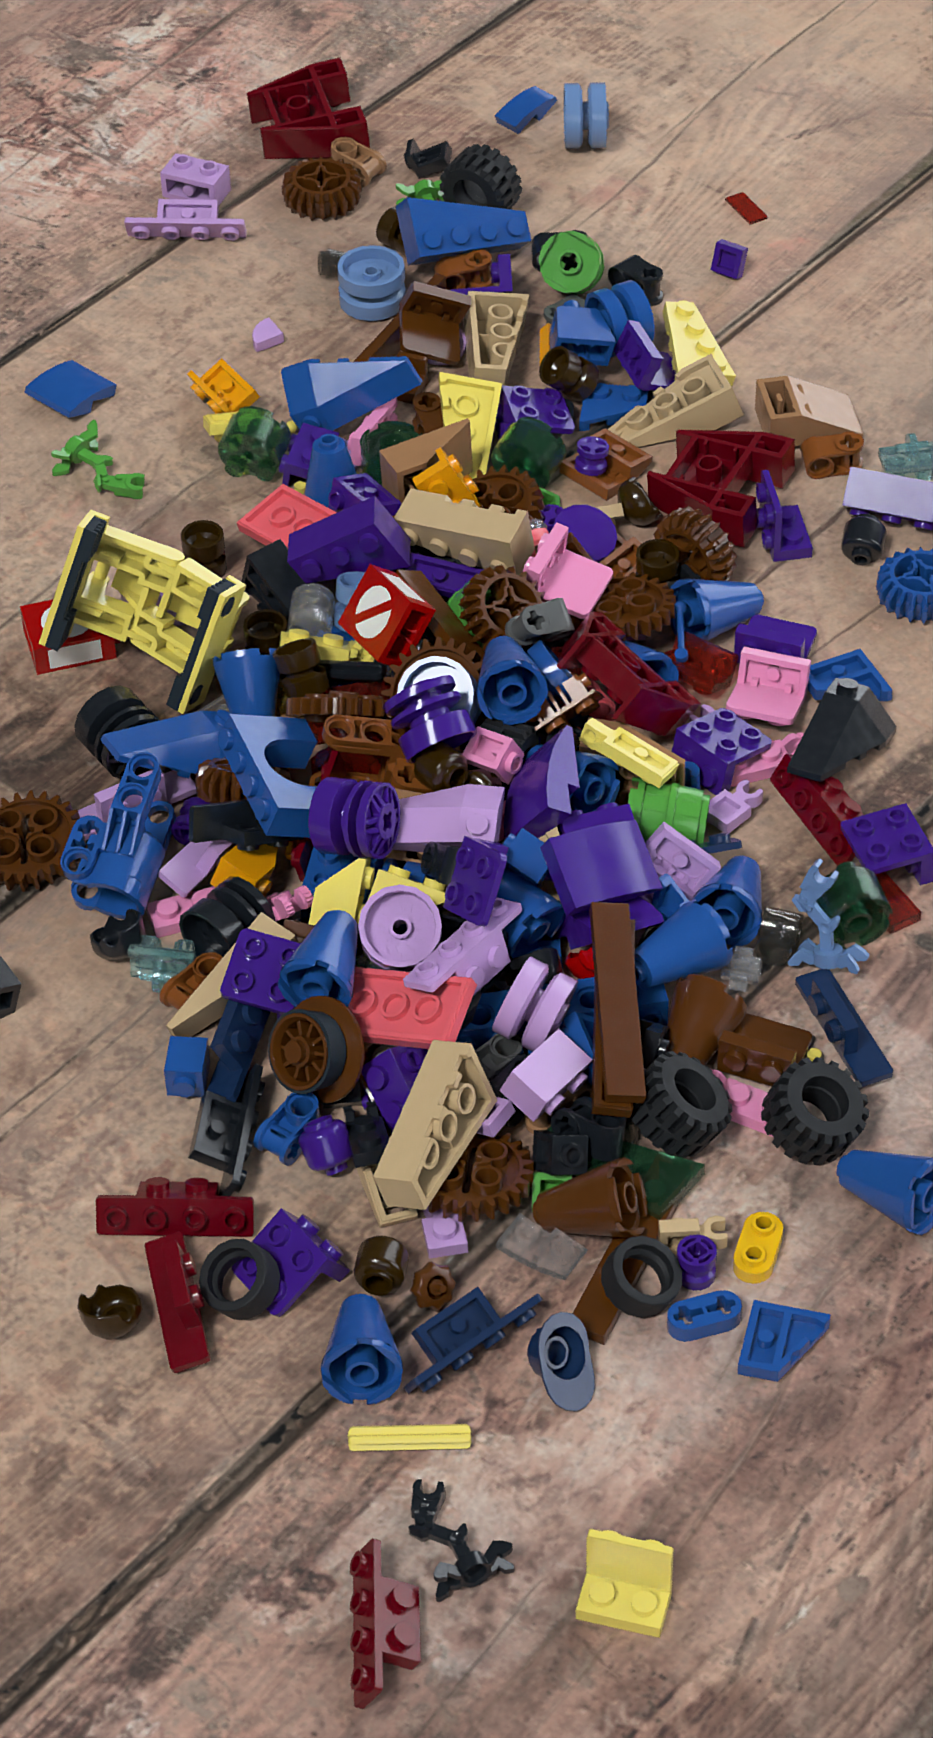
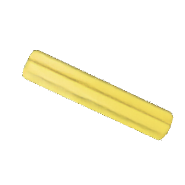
M468 1424L352 1426L348 1431V1446L352 1451L467 1449L471 1445V1429Z

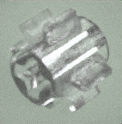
M735 946L730 963L721 969L720 978L721 980L730 981L729 990L746 992L748 991L749 984H759L762 958L753 957L754 948Z

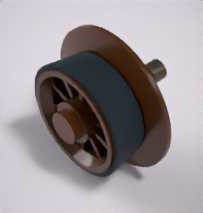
M324 995L309 997L300 1002L293 1010L281 1015L275 1022L268 1043L269 1062L276 1079L288 1091L296 1094L311 1092L317 1097L319 1103L336 1102L352 1091L362 1072L364 1042L360 1026L350 1009L341 1001Z

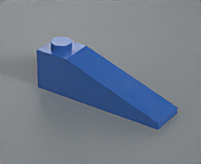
M407 356L370 357L366 362H349V358H338L337 362L321 363L320 359H308L284 367L281 370L289 413L299 430L302 423L333 431L422 383L421 377Z
M225 710L197 711L102 735L101 741L119 762L128 763L135 754L149 752L158 758L159 765L168 767L176 771L178 776L189 779L191 773H198L199 764L208 759H222L225 757L218 744V735L220 730L224 728L227 718L231 713ZM149 764L139 766L154 770V767Z

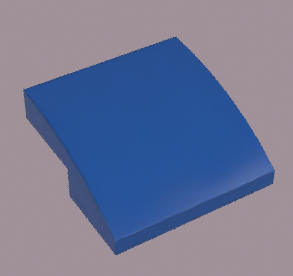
M70 360L40 374L25 387L24 393L71 418L91 413L93 401L115 396L117 384Z

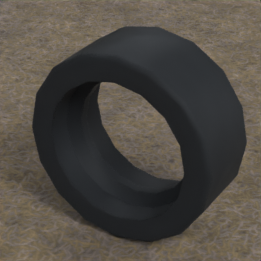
M645 1236L630 1237L619 1244L607 1257L602 1267L601 1283L606 1296L616 1308L627 1315L645 1318L655 1316L661 1312L677 1296L682 1286V1270L677 1257L660 1241ZM628 1258L642 1260L651 1266L661 1283L660 1293L651 1296L642 1294L634 1289L625 1278L622 1269L623 1261Z
M230 1239L219 1244L206 1257L200 1271L199 1286L202 1297L210 1307L234 1320H248L261 1314L271 1305L278 1292L280 1273L277 1262L269 1252L246 1239ZM246 1257L253 1259L256 1262L257 1273L256 1280L251 1289L242 1298L235 1301L225 1299L222 1287L224 1277L229 1268L237 1261Z

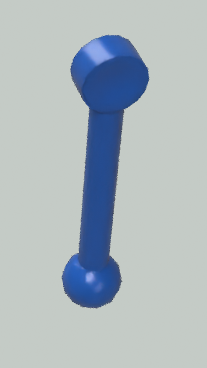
M683 601L675 603L678 649L675 650L674 655L675 660L679 663L687 661L689 657L684 641V613L687 606Z

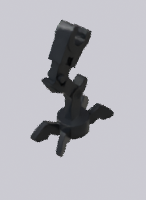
M417 1479L413 1484L411 1516L415 1521V1525L408 1526L409 1535L421 1542L430 1539L449 1546L457 1559L454 1565L439 1562L433 1573L434 1580L439 1582L436 1590L437 1602H441L449 1597V1590H457L463 1586H478L488 1579L489 1576L495 1575L499 1570L504 1574L514 1572V1565L503 1559L512 1553V1543L493 1540L485 1554L480 1551H470L466 1544L468 1541V1529L465 1523L461 1524L457 1531L435 1524L434 1522L445 1501L444 1483L438 1481L436 1491L426 1494L423 1493L422 1479Z

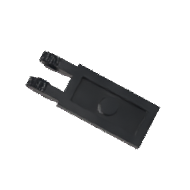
M375 1101L366 1102V1115L357 1118L351 1105L343 1106L344 1120L349 1131L348 1139L355 1168L379 1164L389 1141L383 1118L378 1114Z

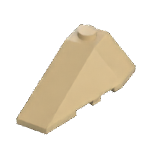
M709 354L682 368L675 374L676 380L665 389L662 387L656 389L653 392L654 398L645 406L634 407L608 430L634 446L642 447L676 439L677 430H716L730 424L744 414L731 385L712 354Z
M262 912L248 927V929L298 942L295 934ZM235 944L166 1026L172 1036L192 1037L222 1017L228 999L221 996L220 988Z

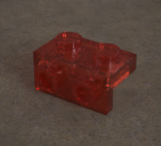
M684 631L685 649H687L689 657L687 661L679 663L675 660L674 655L675 650L678 649V636L676 635L673 649L664 652V654L669 656L679 671L678 682L683 681L693 686L694 691L704 695H711L730 687L738 661L737 654Z

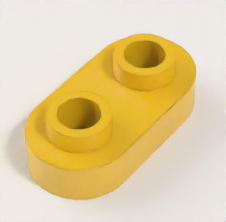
M757 1212L751 1214L745 1220L733 1258V1271L740 1280L746 1283L757 1284L766 1281L771 1276L783 1238V1224L777 1216L768 1212Z

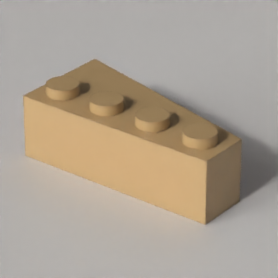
M432 1041L373 1175V1179L386 1205L426 1210L498 1101L471 1043Z

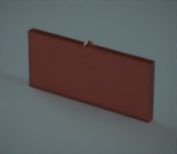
M744 192L725 198L750 225L768 219V216Z

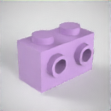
M175 153L160 172L162 196L165 198L218 200L220 205L231 191L229 166L216 163L215 161H207L190 157L186 154Z
M558 1029L510 1073L500 1092L534 1122L544 1112L549 1116L552 1115L564 1102L565 1098L562 1095L569 1090L574 1094L586 1082L588 1076L584 1072L593 1059Z

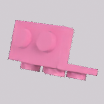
M556 522L549 534L544 533L541 537L536 556H530L527 559L523 572L527 571L526 580L529 582L538 580L535 589L538 592H545L544 597L541 599L542 602L563 598L569 614L585 619L592 612L611 581L613 570L603 564L566 550L569 527Z
M744 647L741 651L737 684L726 703L725 709L733 711L741 719L755 718L765 720L774 726L792 725L806 698L811 660Z

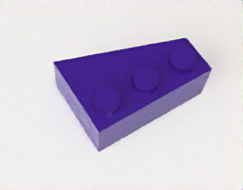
M373 496L289 534L287 562L305 583L337 579L339 575L346 572H365L369 564L387 570L410 567L411 539L376 496Z

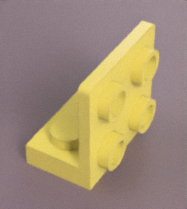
M590 1529L586 1544V1576L576 1607V1619L660 1638L672 1595L674 1549L656 1540H639L622 1536L611 1530L598 1531Z

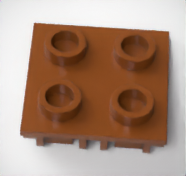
M585 672L579 676L576 673L562 683L573 700L571 702L559 685L556 686L558 693L566 704L562 708L554 695L548 691V697L557 711H554L545 698L541 711L537 716L530 719L532 723L537 720L540 723L534 727L535 731L546 736L554 732V729L564 728L566 725L571 726L568 721L575 716L581 714L582 717H585L600 707L598 701L603 699L604 696L595 689L588 691L587 687L592 685Z

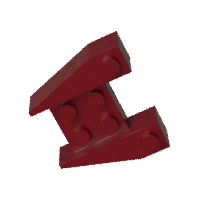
M340 57L312 63L247 92L251 123L269 120L271 126L260 128L265 159L320 158V156L328 158L331 157V143L341 137L351 138L370 148L368 125L361 106L334 112L330 108L350 102L347 72Z
M677 430V459L666 475L648 471V497L660 511L667 515L678 508L684 509L688 506L693 508V510L700 508L704 516L711 514L712 520L715 523H720L722 531L728 533V541L736 546L745 547L757 529L756 497L738 492L746 480L761 483L762 470H769L774 487L783 489L795 471V439L756 431Z
M590 612L564 644L557 667L559 669L581 668L590 679L596 682L600 680L608 688L607 694L609 697L621 705L612 716L616 721L653 732L658 736L675 735L676 729L685 724L701 703L677 681L666 682L626 646L621 641L626 634L602 612Z

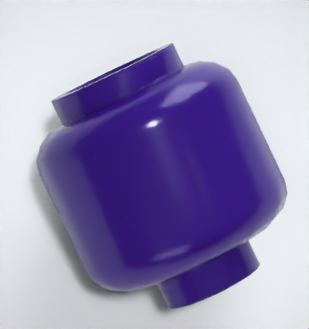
M325 1115L303 1125L304 1132L299 1136L298 1142L307 1165L311 1170H325L326 1175L330 1176L348 1168L346 1161L352 1156L348 1139L349 1131L344 1121L333 1119L332 1115Z

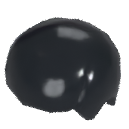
M128 909L123 920H117L112 915L109 916L104 927L98 928L90 934L93 951L99 957L112 961L127 959L136 954L145 943V926L141 912Z

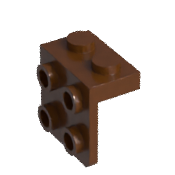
M413 281L399 304L401 351L425 356L427 359L441 363L457 365L460 360L459 324L471 307V296Z
M746 1013L744 1019L733 1032L723 1030L718 1044L717 1070L773 1086L794 1062L798 1064L801 1059L805 1058L812 1043V1034L804 1029Z

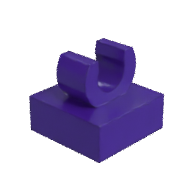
M723 239L716 241L711 271L734 279L741 278L744 272L748 248Z

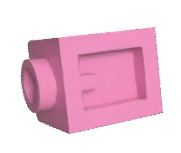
M477 726L476 735L469 740L462 753L466 757L467 764L495 773L502 782L509 784L514 774H517L521 769L524 752L512 738Z

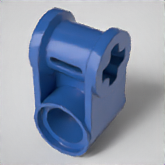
M311 1092L306 1094L291 1093L279 1108L259 1126L253 1140L254 1147L260 1151L267 1150L273 1153L286 1166L292 1165L302 1152L298 1139L304 1132L303 1125L320 1117L317 1097Z

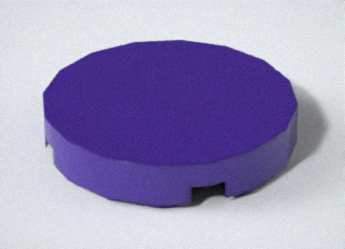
M572 505L563 509L556 516L552 529L556 522L569 527L568 533L572 532L593 561L600 563L613 552L617 541L616 527L610 517L600 509L589 505Z

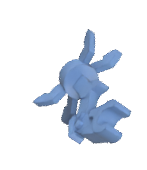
M817 859L808 870L800 885L801 893L795 894L792 901L799 912H806L818 926L820 944L816 945L810 938L803 940L798 950L789 959L788 965L799 966L803 961L809 965H815L820 969L827 970L847 967L849 972L858 974L860 968L856 962L866 961L870 955L863 947L856 943L844 950L841 945L834 943V930L840 923V916L837 915L829 918L817 904L816 900L831 888L837 880L839 872L835 870L830 877L822 876L819 872V867L823 860Z

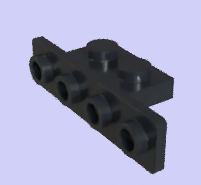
M247 799L194 805L189 809V841L194 843L226 840L237 844V849L255 851L259 850V845L262 844L273 847H285L289 845V841L304 838L266 836Z
M257 1063L244 1080L238 1102H231L226 1097L208 1090L200 1101L188 1158L224 1171L219 1196H231L233 1192L239 1193L246 1180L247 1171L242 1169L243 1163L247 1161L252 1150L253 1141L249 1139V1134L253 1131L259 1117V1111L255 1110V1105L260 1100L265 1088V1082L261 1080L263 1066Z

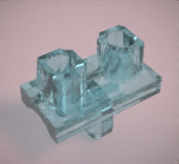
M907 433L905 443L879 448L878 457L884 473L904 477L907 473H915L917 479L933 480V441H917L915 433Z
M143 935L139 945L130 944L128 949L131 965L130 975L131 977L140 978V980L152 981V991L160 993L164 984L170 978L179 974L196 959L194 942L192 940L179 939L175 942L173 949L162 948L161 940L156 936Z

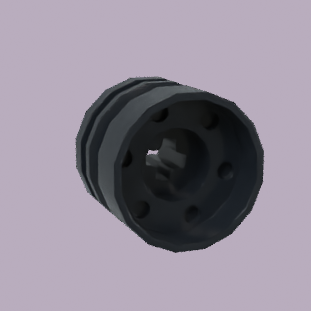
M121 685L111 686L95 693L85 702L76 718L74 725L75 735L113 777L121 779L127 763L119 762L102 743V735L160 721V719L145 706L130 688ZM138 767L135 771V774L138 776L140 774L147 772L149 769L144 767Z
M230 876L209 892L207 898H202L180 916L179 926L182 937L196 958L208 952L217 953L224 957L236 943L240 931L248 928L261 912L274 921L275 916L270 903L256 887L240 877Z

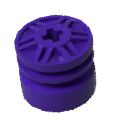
M442 675L414 683L391 697L383 705L386 715L395 716L390 722L393 729L410 727V730L398 740L408 763H415L416 755L438 742H444L455 749L476 735L477 730L466 709L450 711L462 699L458 691L450 692L456 686L453 676Z
M326 777L314 791L309 807L308 826L314 848L324 854H352L354 857L384 859L396 843L400 828V803L395 788L386 782H357L355 779Z

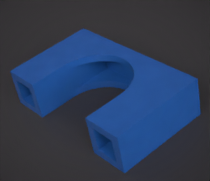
M229 714L224 728L219 732L218 744L265 835L310 838L308 826L309 807L317 786L294 783L282 777L271 768H306L317 744V740L306 719Z

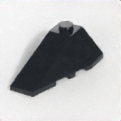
M835 678L825 691L787 767V773L821 782L845 769L846 762L853 758L860 761L866 758L868 750L874 748L879 751L886 747L895 734L897 726L870 687L861 685L854 679Z

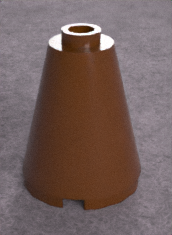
M689 974L684 981H682L681 977L674 988L667 1023L669 1030L666 1039L670 1040L668 1052L673 1051L676 1054L679 1052L686 1053L690 1058L694 1057L700 1060L701 1064L705 1066L718 1051L719 1039L723 1030L733 1032L744 1019L747 1005L738 993L733 998L725 992L727 989L726 984L708 976Z
M618 1158L539 1193L532 1207L534 1220L547 1232L623 1238L637 1237L645 1229V1227L638 1228L640 1218L647 1217L646 1192L642 1178L639 1173L632 1174L627 1166L633 1164L630 1159Z

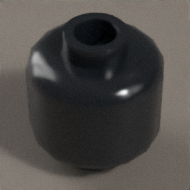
M860 514L846 522L843 530L842 553L857 565H868L870 562L877 561L882 557L887 535L885 526L877 517L870 514Z

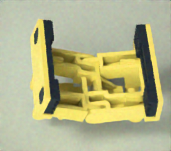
M90 510L77 526L39 644L58 652L61 645L70 636L74 623L126 642L129 638L130 642L136 647L180 673L175 678L166 705L181 714H185L205 701L215 673L213 657L221 658V653H225L233 645L234 638L232 635L242 608L249 601V595L244 592L246 584L231 575L227 576L226 579H222L190 557L184 560V554L177 549L109 526V516ZM94 560L98 561L95 571L90 573ZM110 566L117 568L111 587L118 590L129 603L104 595L110 580L108 576ZM161 592L163 596L159 606H157L156 603ZM167 610L176 612V617L169 614ZM175 620L198 629L195 638L175 626Z

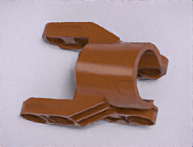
M332 715L325 720L322 738L327 745L336 751L381 756L378 774L346 771L345 778L355 779L357 782H386L397 789L424 794L434 792L416 779L414 773L415 763L410 764L407 762L398 742L399 738L410 728L393 729L390 724L391 720L349 715ZM341 728L346 731L348 736L338 738L333 736L329 730ZM377 732L383 737V740L379 742L367 739L365 733ZM460 746L455 748L457 751L461 752ZM321 771L314 773L310 777L308 786H315L316 783L321 782Z

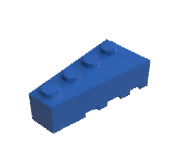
M410 197L405 198L395 206L408 266L437 262L446 256L465 254L474 250H486L490 254L518 250L532 241L525 211Z

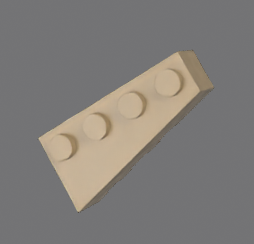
M468 291V295L471 296V307L464 317L469 377L498 382L506 386L525 326L530 294Z
M411 488L394 517L395 521L410 537L411 546L418 545L429 549L438 556L446 555L455 558L469 567L477 566L483 569L491 567L493 569L495 566L502 564L506 570L508 567L515 566L518 575L523 571L527 559L535 550L529 514L525 510L517 509L515 514L504 512L503 506L491 504L489 509L479 508L473 500L462 499L459 503H454L447 495Z

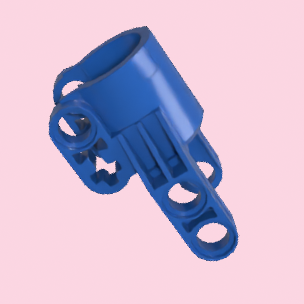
M140 752L130 758L110 807L107 823L96 816L87 815L77 820L71 830L61 856L60 864L64 875L68 880L72 881L71 893L75 904L80 909L90 911L95 909L105 915H112L120 919H125L128 909L141 912V915L145 913L158 878V872L165 859V853L172 837L171 828L176 819L173 806L166 801L153 802L162 774L158 758L154 754ZM149 764L154 767L153 772L149 776L139 777L135 774L136 769L141 765ZM130 795H139L143 798L142 802L136 807L128 808L123 805L124 800ZM157 811L169 813L167 820L162 823L151 822L150 817ZM92 829H95L97 835L91 834L89 836L88 848H85L86 840L83 834H89ZM81 858L77 871L69 870L70 863L75 859ZM85 886L87 888H98L96 895L89 899L81 898L79 892Z

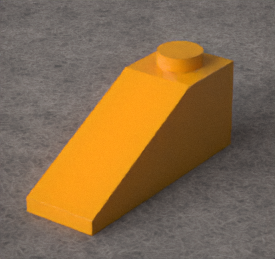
M262 844L259 845V850L244 851L237 849L236 845L221 857L210 884L216 888L230 876L240 877L250 882L265 897L272 886V882L269 879L275 868L278 847Z

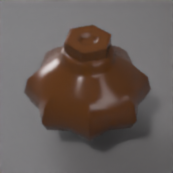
M431 1261L422 1269L414 1272L413 1285L410 1291L415 1296L419 1308H430L437 1312L445 1303L452 1301V1291L456 1281L451 1277L448 1265H437Z

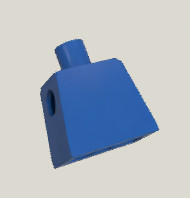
M569 300L562 306L557 307L550 327V350L556 346H563L595 365L608 366L616 341L601 312L595 308H582L575 300Z

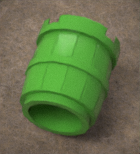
M576 231L561 232L550 237L543 245L539 256V266L544 281L554 290L566 294H583L593 289L601 280L605 268L604 255L599 245L589 236ZM573 253L576 255L575 261L578 265L576 268H570L569 271H566L564 269L565 263L562 262L564 256L570 257Z
M639 777L632 778V786L638 787V789L630 788L628 804L630 803L634 820L637 821L645 843L663 822L686 838L695 839V844L704 843L711 795H705L704 790L681 786L680 783H665L660 788H657L652 784L644 782Z

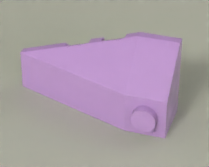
M466 784L399 799L401 812L400 828L392 850L423 852L429 842L460 848L464 836L499 843L505 787Z

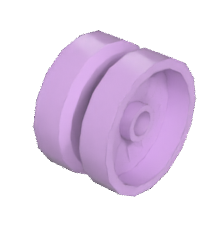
M400 884L385 887L372 895L361 910L358 929L362 950L371 963L380 969L411 972L418 963L422 962L437 949L441 942L442 922L439 909L430 896L416 887ZM401 923L406 924L407 931L404 934L399 935L393 931V927L399 928Z
M532 956L529 957L512 984L496 1016L492 1031L510 1039L517 1035L526 1021L528 1024L522 1035V1047L532 1052L535 1051L561 1026L571 1004L569 1003L579 981L561 972L555 975L546 990H543L542 988L549 973L548 965Z

